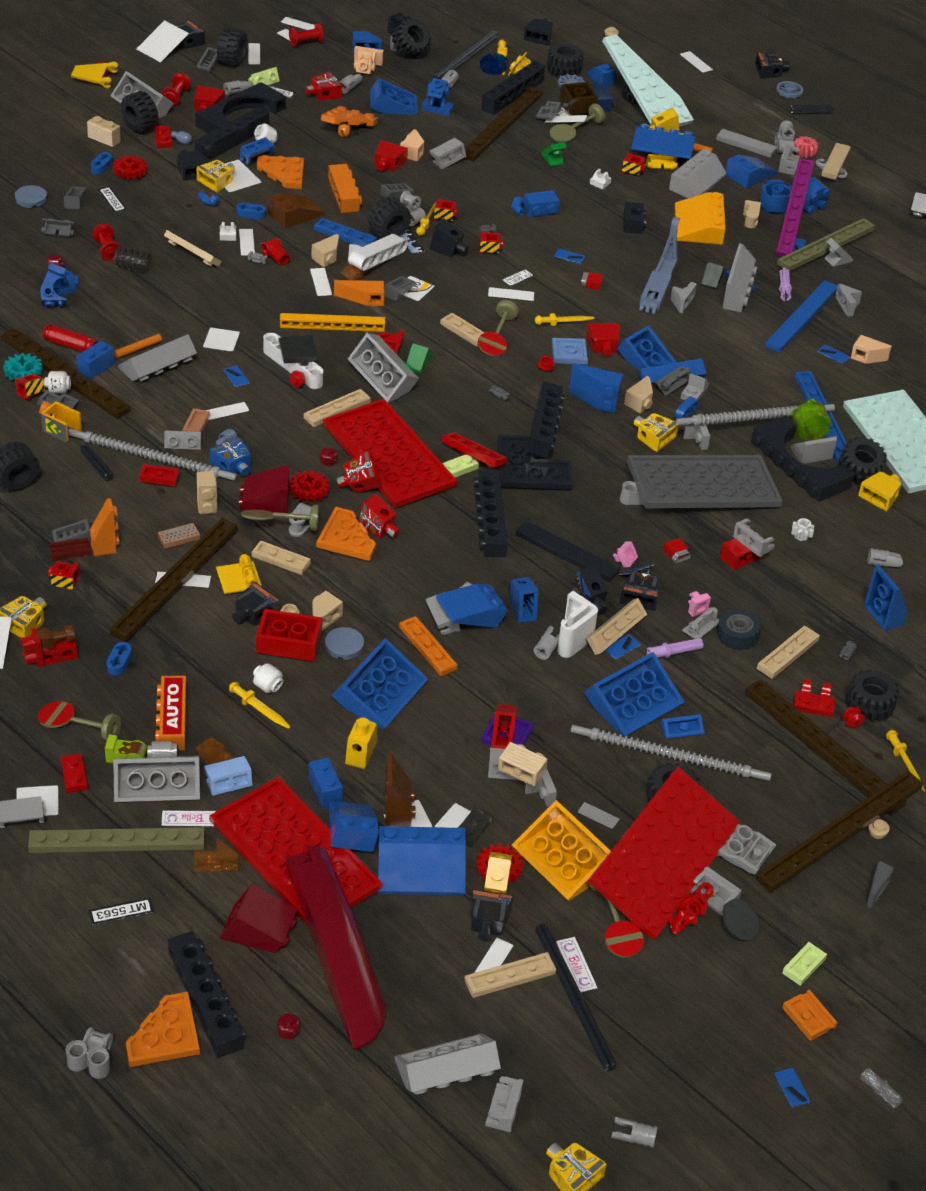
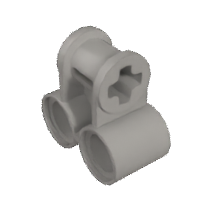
M783 121L780 124L779 132L775 134L777 153H783L786 144L794 147L795 131L791 121Z
M404 191L400 197V202L411 212V223L409 226H415L420 223L421 218L426 219L424 210L420 208L421 198L412 195L410 191Z
M89 1027L83 1041L75 1040L70 1042L66 1046V1058L69 1069L78 1072L89 1067V1074L97 1079L106 1077L110 1072L108 1052L113 1042V1034H103L95 1031V1028Z

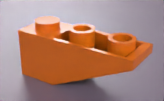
M334 280V296L366 306H384V281Z
M111 498L105 501L90 528V539L94 556L117 553L116 545H119L118 534H115V531L119 529L118 522L114 520V517H118L117 507L112 505Z

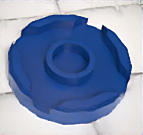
M66 271L67 281L65 286L62 284L57 285L54 292L58 295H65L78 289L79 279L76 274L74 276L72 272Z

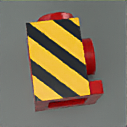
M628 153L623 160L622 174H625V172L633 175H640L641 172L644 173L646 169V164H644L645 157Z
M437 200L434 221L443 218L447 221H453L454 217L457 218L458 208H456L455 201Z
M481 232L480 254H483V252L499 253V249L503 247L500 233Z
M34 373L15 379L17 395L28 400L30 396H36L39 392L45 391L43 377Z
M57 561L55 566L51 565L48 571L51 585L74 590L80 578L79 563L75 562L73 565Z

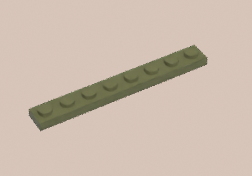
M863 218L779 258L777 264L789 271L794 270L831 252L829 250L831 246L827 243L830 238L840 246H843L874 231L875 225Z
M204 827L30 830L28 849L29 853L204 850Z

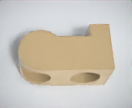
M745 201L743 215H745V227L755 228L757 226L761 202Z

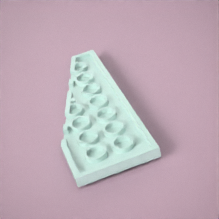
M617 35L604 37L603 43L650 124L653 116L671 108L679 115V127L693 122L694 119L681 97Z

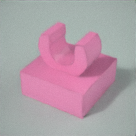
M626 541L621 548L617 549L618 554H613L615 561H621L623 567H630L638 557L632 541Z
M697 591L690 593L692 598L688 600L690 605L689 614L694 617L706 612L709 608L711 597L707 593L700 595Z

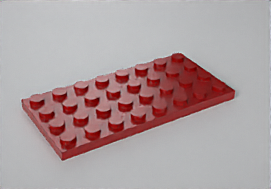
M385 399L323 419L324 427L352 459L367 450L370 451L376 461L382 486L378 487V489L394 508L457 486V479Z
M678 766L587 881L646 935L654 940L667 924L668 918L673 916L679 908L681 901L696 885L693 882L704 868L710 866L718 855L720 848L726 844L725 842L729 840L731 834L735 832L737 825H740L741 822Z
M280 777L271 780L209 815L210 822L286 903L297 908L296 914L307 926L305 914L286 870V857L307 852V846L318 845L327 851L351 908L383 888V883L350 849L331 847L330 829Z

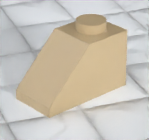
M335 234L312 244V259L323 267L336 262L339 249V235Z
M646 376L629 388L625 395L624 404L640 414L649 409L653 403V390L649 376Z
M325 591L313 599L312 616L322 617V631L342 616L343 602L329 592Z

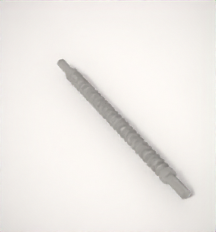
M808 404L807 406L755 409L754 411L746 410L745 412L714 413V415L712 413L709 415L701 414L693 415L689 418L676 419L677 426L690 424L699 426L700 424L708 425L709 423L717 424L718 422L727 423V421L730 423L732 421L736 422V420L740 422L754 419L762 420L763 418H780L785 415L788 417L807 414L815 415L819 414V412L834 411L835 406L834 404Z
M71 428L68 430L69 436L84 439L87 443H97L98 446L111 447L112 450L116 448L117 451L130 452L131 455L135 453V456H144L145 459L149 457L150 460H159L160 463L163 461L164 464L168 462L169 465L173 464L174 467L178 465L179 468L192 469L193 472L196 470L197 472L215 471L216 478L222 477L233 481L237 479V474L221 470L217 466L203 465L202 462L198 464L197 461L193 462V460L188 461L187 458L174 457L173 454L169 456L168 453H160L158 450L155 452L154 449L150 451V448L145 449L144 446L142 448L140 445L136 447L135 444H126L125 441L112 440L111 437L98 436L97 433L93 434V432L89 431L85 433Z
M576 725L571 727V733L588 736L594 741L600 739V742L605 740L606 743L611 742L612 745L614 743L617 746L621 744L623 748L628 746V749L633 747L634 750L640 749V752L642 750H645V753L650 751L652 755L657 753V756L661 754L662 757L668 756V759L673 757L676 760L678 758L680 762L685 760V763L690 761L691 764L697 763V766L699 764H702V767L707 765L709 769L711 767H714V770L719 768V771L725 770L726 773L730 771L731 774L735 772L737 776L742 774V777L745 778L750 776L770 781L772 774L752 769L749 765L742 766L741 763L739 765H736V762L731 764L730 761L724 762V759L722 761H719L718 758L714 760L712 756L707 758V755L702 757L701 754L696 755L695 752L693 754H690V751L686 753L684 749L682 751H679L678 748L674 750L673 747L667 748V745L662 747L659 744L657 746L655 742L650 744V741L645 743L644 740L639 741L638 738L636 740H633V737L629 739L627 735L622 737V734L617 736L616 733L611 734L610 731L605 733V730H602L601 732L598 728L589 729Z

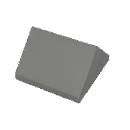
M837 437L790 445V449L798 461L804 464L832 459Z

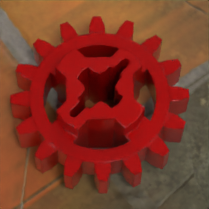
M125 155V158L119 157V160L116 159L115 163H113L114 174L117 177L121 176V179L126 177L127 180L132 178L136 180V177L141 178V175H146L147 162L143 158L139 159V156Z
M303 470V474L297 472V477L292 476V480H290V493H293L294 498L299 497V501L306 499L308 503L309 500L316 502L317 498L323 500V496L326 497L327 492H329V479H326V475L320 476L319 471L315 474L313 470L310 472Z
M498 843L497 847L490 844L489 850L482 848V853H478L476 868H478V875H483V881H486L490 852L512 855L508 885H510V880L517 881V877L522 874L523 861H521V854L516 855V848L509 850L508 844L504 848L501 843Z

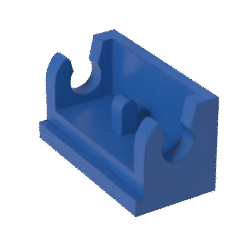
M266 137L243 145L240 150V161L244 162L246 159V165L251 163L252 157L259 156L262 153L265 154L268 151V156L273 155L275 145Z

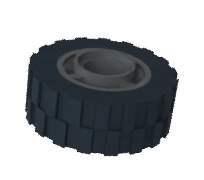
M733 609L725 612L719 618L717 634L718 638L726 646L733 649H748L759 641L761 621H759V618L754 613L742 609Z

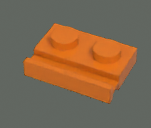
M807 990L803 995L800 994L784 1002L782 1007L809 1041L827 1033L831 1028L835 1029L838 1023L810 990Z

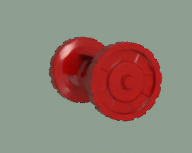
M316 23L314 29L297 32L294 27L289 29V39L293 47L298 46V41L316 38L320 43L324 40L323 28L320 23Z
M176 73L172 78L173 85L165 87L161 92V95L173 102L172 106L179 103L181 99L180 92H185L191 87V80L184 73Z
M108 224L97 225L92 235L96 242L102 244L100 248L101 257L106 261L116 260L120 257L122 249L119 243L112 240L114 237L113 228Z

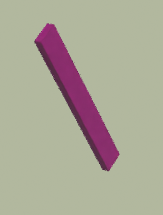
M800 158L798 160L776 256L783 257L794 250L814 165L812 160Z

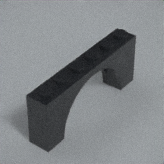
M260 82L195 113L196 127L206 133H210L229 123L230 121L225 117L240 109L261 107L274 114L286 109V96Z
M782 416L753 429L751 442L818 502L851 488L854 474L844 465L832 468L813 467L799 462L787 452L784 445L794 438L797 424L788 416Z

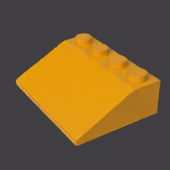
M707 192L675 202V217L680 218L677 228V241L723 244L725 214L722 193Z
M557 800L511 845L568 901L590 887L587 880L610 852L598 838Z

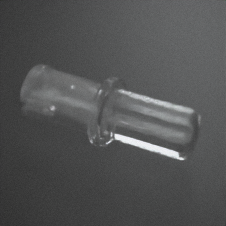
M870 1067L864 1070L860 1079L874 1090L876 1096L880 1095L893 1108H897L903 1100L888 1085L889 1082L882 1080Z

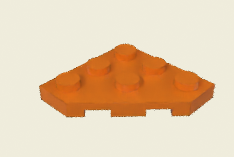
M343 106L333 108L321 116V121L333 124L347 122L348 125H359L366 123L367 126L378 124L379 119L374 117V114H362L359 110H346V107Z
M258 156L257 170L266 172L268 177L274 181H280L285 188L302 189L304 158Z
M335 507L316 542V547L370 561L376 550V543L373 539H370L367 530L362 523L358 522L353 511Z
M188 992L164 996L153 1013L151 1012L141 1023L140 1029L135 1035L130 1036L126 1041L129 1067L200 1054Z

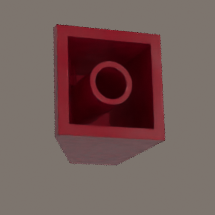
M289 465L245 477L244 485L240 486V496L243 497H239V508H242V511L265 510L273 513H287Z
M251 883L234 903L219 938L228 942L275 953L280 947L284 948L289 941L290 936L287 934L289 930H292L297 921V918H295L297 908Z

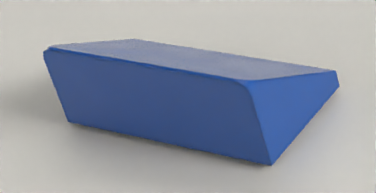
M701 714L667 718L660 721L665 739L705 734Z

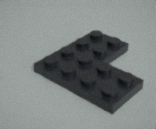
M498 435V453L507 457L506 464L499 466L501 487L572 489L570 460L535 459V454L527 452L530 436Z

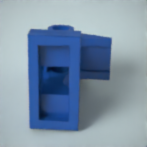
M433 78L432 82H429L427 96H431V98L426 97L422 103L421 110L450 116L454 109V104L447 102L450 92V86H448L447 81Z
M53 263L49 264L47 275L40 288L42 305L46 307L59 305V308L67 306V299L54 292L57 285L62 284L65 286L67 281L66 268Z

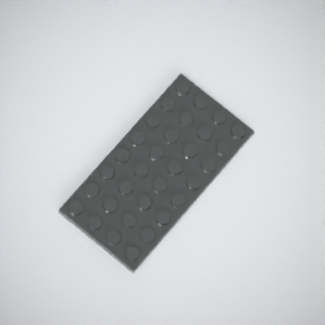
M628 455L626 460L645 508L781 507L783 503L761 455Z

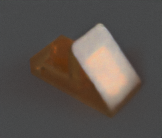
M217 838L216 851H194L195 872L238 871V854Z

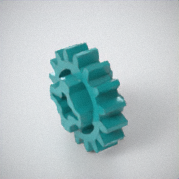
M21 353L19 356L14 354V358L8 357L9 361L5 360L4 373L6 377H9V380L33 373L36 375L42 374L41 359H37L36 355L31 357L30 353L27 356L24 353Z

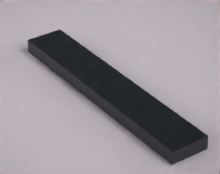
M525 521L516 529L515 535L582 569L595 565L601 578L608 582L619 573L620 567L528 521Z

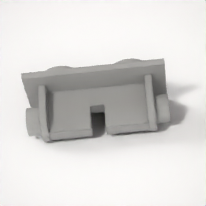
M165 430L164 448L201 450V432Z
M715 607L708 608L705 613L690 622L682 631L694 639L702 638L719 624V619L717 618L718 610Z

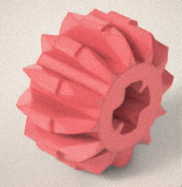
M799 136L794 141V147L799 148L800 151L793 152L795 155L800 156V158L811 159L817 153L818 143L815 139H811V137Z

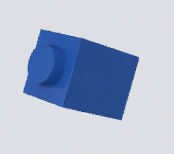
M353 31V53L355 46L381 50L382 40L367 31Z
M602 64L588 71L587 75L594 82L604 83L606 87L614 86L616 70L609 64Z

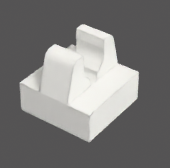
M598 169L590 179V184L600 189H604L611 183V177H609L608 172L601 174V169Z
M222 222L220 226V240L236 241V226L234 222H231V226H225V222Z

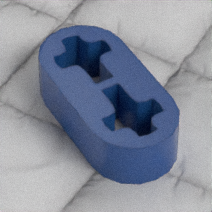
M108 152L98 154L90 163L91 172L94 174L105 172L112 164V155Z
M251 203L237 204V215L240 217L259 220L266 217V208L263 205Z
M692 396L688 397L676 410L675 419L689 418L696 411L699 400Z
M120 642L113 647L106 662L109 674L117 676L125 671L132 657V648L129 643Z

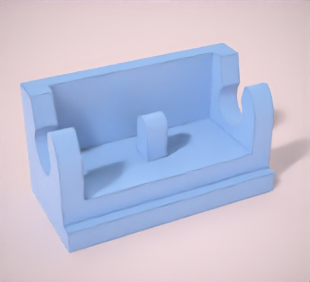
M245 756L204 766L208 777L206 782L212 796L253 786L251 768Z

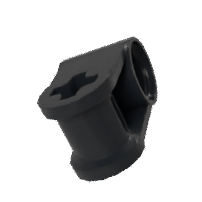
M401 12L389 16L387 32L393 34L394 29L402 21L411 17H406Z

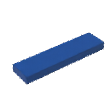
M321 218L314 225L315 231L329 236L338 234L340 240L361 247L378 240V237Z
M702 358L641 368L639 370L641 380L649 376L651 385H655V382L679 366L688 367L691 370L689 375L694 374L702 377L707 373Z

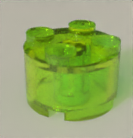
M809 399L806 403L792 411V420L797 424L796 430L803 440L808 441L807 438L818 440L829 433L832 421L822 403L817 402L815 399Z

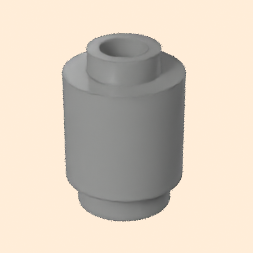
M152 741V745L147 747V756H177V743H172V741Z

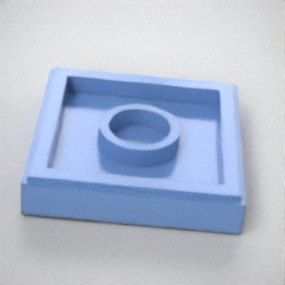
M552 338L553 360L555 363H588L585 339Z

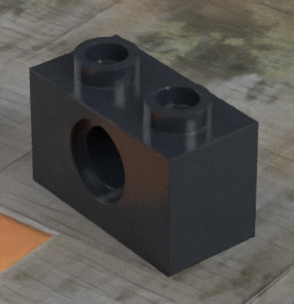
M625 202L623 232L642 234V230L646 228L647 210H644V203Z

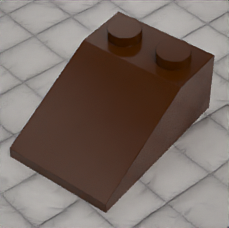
M277 193L268 197V214L285 229L325 215V212L306 196Z
M387 753L385 826L411 827V818L416 816V806H412L411 803L415 802V790L411 789L410 779L393 754Z

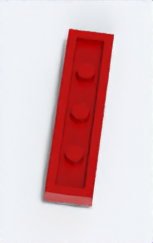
M453 432L442 437V442L450 448L458 449L462 454H468L474 457L475 460L488 464L491 468H498V466L505 465L507 462V457L458 433Z

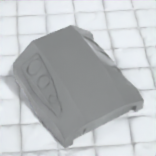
M738 824L735 832L731 834L729 840L725 842L726 844L718 851L717 856H721L749 873L756 874L776 844L761 833L752 831L750 827Z

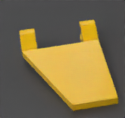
M118 63L75 65L71 77L110 88L111 78H103L106 69L112 73H117Z

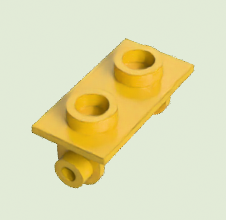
M527 53L523 56L519 55L516 61L509 67L511 71L508 75L511 73L515 74L531 63L530 59L525 57Z
M656 153L648 154L646 160L647 168L661 169V165H663L664 170L677 169L678 164L676 161L678 157Z

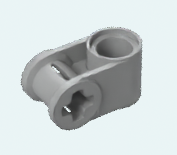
M626 481L623 483L620 494L621 503L625 505H644L635 482Z
M299 503L291 514L310 515L311 506ZM289 518L291 523L289 533L294 537L303 536L310 527V520Z

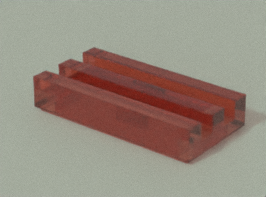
M88 538L49 543L52 560L91 555Z

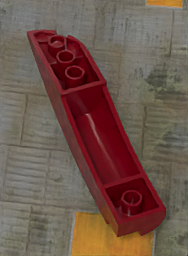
M309 845L307 846V852L286 857V870L311 931L327 987L352 1048L357 1050L371 1043L377 1037L380 1029L384 1027L385 1005L359 927L330 857L323 847Z

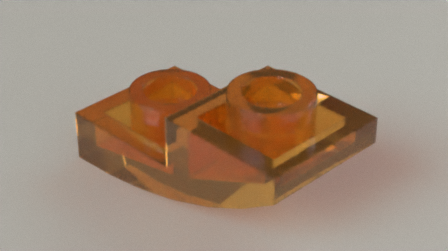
M348 264L342 269L341 274L346 276L348 280H356L362 278L366 271L373 270V267L363 271Z
M213 737L196 746L197 752L209 765L235 758L226 752L224 744Z

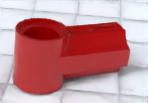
M278 238L261 243L264 255L271 256L281 266L287 265L290 260V254L282 248Z

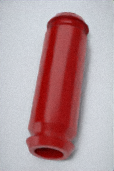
M52 324L46 325L42 333L46 341L49 340L52 343L80 352H84L98 343L95 338L92 339L89 336L65 328L52 326Z

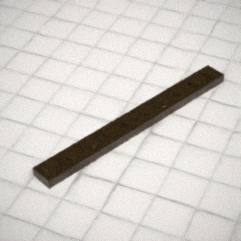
M530 86L465 147L466 157L464 159L474 162L543 96V90Z
M13 328L1 335V340L19 353H24L26 356L30 353L31 357L36 355L37 359H41L42 368L48 373L50 371H65L71 377V388L116 419L131 412L130 406L17 329Z
M221 518L110 628V634L127 642L237 531V524Z
M761 679L746 687L745 693L869 797L887 785V783ZM907 800L898 804L888 813L893 815L906 805Z
M906 771L759 872L756 879L772 893L919 791L923 783L911 772Z

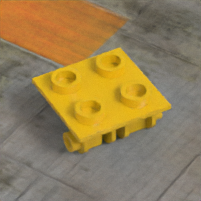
M247 554L241 555L237 564L216 567L224 594L245 591L253 582L262 586L254 561H251L250 556Z

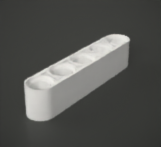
M391 234L353 251L348 262L350 265L363 271L403 253L408 246V241L395 234Z
M266 333L263 336V351L267 356L290 373L295 370L303 372L305 375L304 384L308 387L319 389L323 386V369L315 362L284 364L279 346V338L281 337L275 333Z

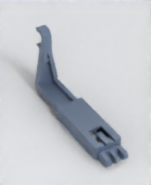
M673 217L670 235L656 270L652 271L641 295L639 308L641 312L645 308V313H649L652 310V314L655 315L656 311L660 309L671 284L672 273L678 261L677 228L680 221L678 217ZM656 292L659 293L657 299H655Z

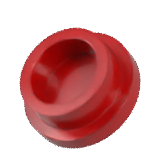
M543 356L538 361V367L543 371H550L554 369L555 362L552 357Z
M298 370L292 371L290 376V382L295 388H299L305 383L304 373Z

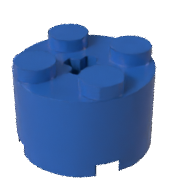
M815 177L810 178L803 207L809 214L814 213L815 210L824 209L831 194V191Z
M769 180L767 184H763L759 201L763 211L766 213H786L792 186L789 184L788 186L785 185L784 181Z

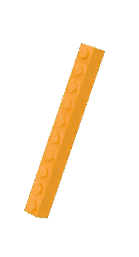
M280 313V328L385 332V317Z

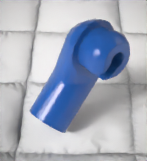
M203 191L198 193V198L203 204L212 206L218 204L219 197L213 194L210 198Z
M515 197L512 201L511 209L519 216H522L525 210L521 207V203H524V200L521 197Z

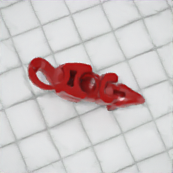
M709 882L700 884L696 892L687 895L681 901L676 916L668 918L670 929L674 935L685 930L686 926L690 924H697V916L705 914L709 904L706 900L714 894L713 886ZM702 888H705V893H701Z

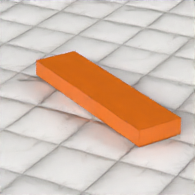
M416 616L399 623V628L440 676L457 670L458 664Z

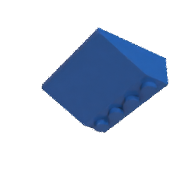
M640 124V126L636 127L631 149L691 159L696 135L689 131L679 133L677 129L667 131L664 130V127L655 126V128H649L647 124Z
M384 638L331 696L346 710L361 718H366L376 723L378 727L385 729L428 678Z
M654 652L593 684L584 691L593 708L619 734H622V737L684 703V700Z
M379 826L378 879L383 883V888L378 891V894L465 895V828Z

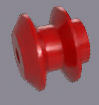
M858 707L848 708L842 717L846 721L848 728L859 727L865 721V716L861 714V709Z

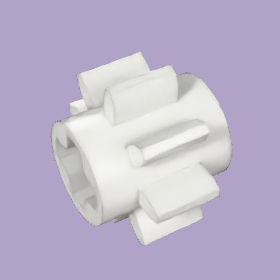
M801 518L798 522H793L791 534L797 540L806 541L808 537H813L814 525H811L808 519Z

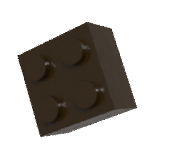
M589 82L561 84L560 101L569 115L589 114V107L594 103H598V95Z

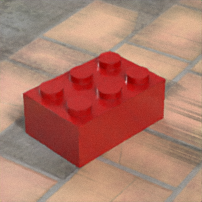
M264 609L256 634V653L315 661L322 635V617Z

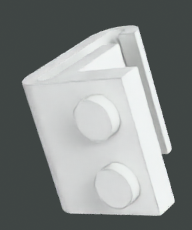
M574 591L568 594L565 620L561 621L557 648L558 654L565 658L573 656L588 644L586 638L595 631L598 608Z

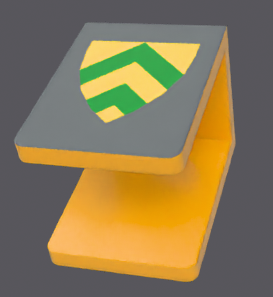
M57 401L41 413L42 431L67 443L69 441L68 427L78 431L82 430L81 413Z

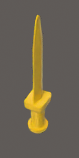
M500 40L498 42L497 55L499 56L501 73L505 75L507 69V48L505 47V40Z
M436 202L426 219L421 218L420 227L416 229V233L419 236H423L425 230L429 229V219L435 209Z
M551 313L549 317L538 315L535 318V323L537 325L550 323L552 326H556L557 322L586 321L595 319V317H556L555 313Z
M232 682L229 685V691L240 696L243 705L246 706L249 703L273 722L285 728H290V725L279 714L254 697V691H245L239 686L238 682Z
M888 731L886 738L894 746L893 754L895 756L900 755L909 772L920 780L905 753L907 745L899 741L896 731Z

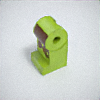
M109 734L105 746L106 762L113 763L114 758L145 757L147 746L138 740H118L117 735Z

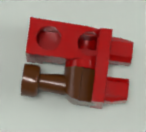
M72 624L64 626L62 631L51 632L46 627L38 631L37 628L30 629V636L21 637L26 665L37 662L40 668L45 667L44 664L49 665L78 659Z

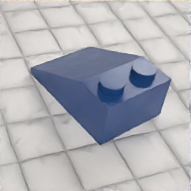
M381 78L376 80L370 90V102L373 110L383 114L417 115V95Z
M738 154L727 161L726 176L745 188H749L778 174L777 170L755 157Z
M649 325L626 338L617 348L625 360L638 370L677 363Z
M573 363L569 392L598 410L615 414L620 400L623 374Z
M875 565L864 607L883 630L887 631L904 625L908 611L900 589L879 565Z
M473 584L436 596V599L452 623L497 628L508 611L503 601L495 593L494 588L488 584Z
M329 800L331 847L373 852L379 830L378 818L372 806Z

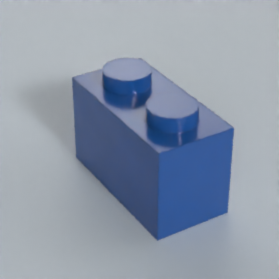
M554 190L524 194L523 208L528 217L558 214L560 200Z
M99 341L76 356L77 370L89 379H93L115 364L114 347Z
M329 757L309 762L308 779L321 808H329V800L342 801L343 787Z

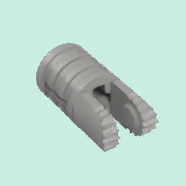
M449 70L441 80L447 81L448 86L451 88L459 76L456 71Z
M360 74L348 75L339 81L342 84V93H347L359 84L362 76Z
M236 80L224 83L223 88L226 96H230L253 85L249 81Z
M870 548L867 563L868 565L872 564L883 567H901L903 560L901 555L897 553Z
M552 626L548 627L534 648L535 655L543 660L548 659L558 645L559 634L556 637L551 635L554 629Z
M615 1117L614 1123L619 1126L632 1128V1133L628 1135L616 1131L612 1132L611 1138L643 1144L651 1148L654 1147L658 1126L653 1127L644 1123H638L637 1121Z

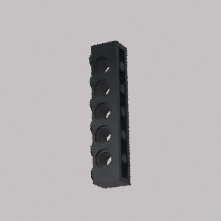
M533 61L483 94L481 110L495 115L514 102L530 86L536 87L544 82L545 66Z
M543 381L537 400L527 449L528 453L548 458L549 452H553L565 394H562V386Z
M478 469L473 485L474 488H477L475 489V500H478L476 501V512H479L477 514V524H481L478 528V535L482 537L480 539V550H483L484 557H506L508 542L499 470Z
M190 931L167 939L168 954L186 992H188L189 999L217 1059L243 1050V1039H246L244 1028L242 1025L238 1026L236 1022L237 1015L233 1007L230 1008L228 1005V995L225 990L220 988L219 976L217 972L213 973L211 969L212 962L209 955L205 956L203 952L204 946L201 938L197 939L194 931Z

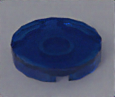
M495 53V55L487 54L480 59V68L487 74H501L508 69V60L499 53Z

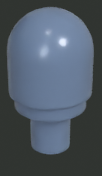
M172 131L171 137L176 138L178 143L189 145L192 142V136L187 132Z
M233 429L223 431L216 441L217 446L237 438L236 432Z

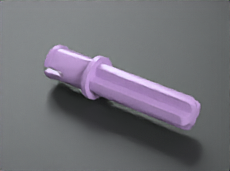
M784 267L783 270H780L779 291L781 292V299L785 301V297H787L788 301L791 299L790 292L792 286L790 285L789 270Z
M701 638L672 644L663 643L660 646L648 647L647 655L654 652L657 658H669L673 654L699 650L703 648L704 644Z

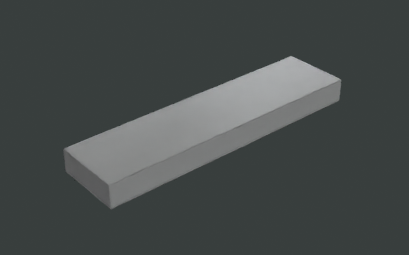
M722 129L716 138L717 141L770 158L777 146Z

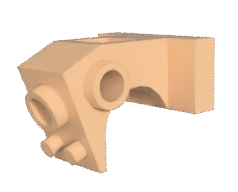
M355 46L354 69H356V72L371 74L375 71V65L382 66L384 50Z

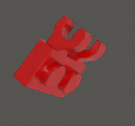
M804 679L801 691H796L794 707L800 712L833 718L835 698L829 697L831 683L823 682L821 695L810 693L812 680Z

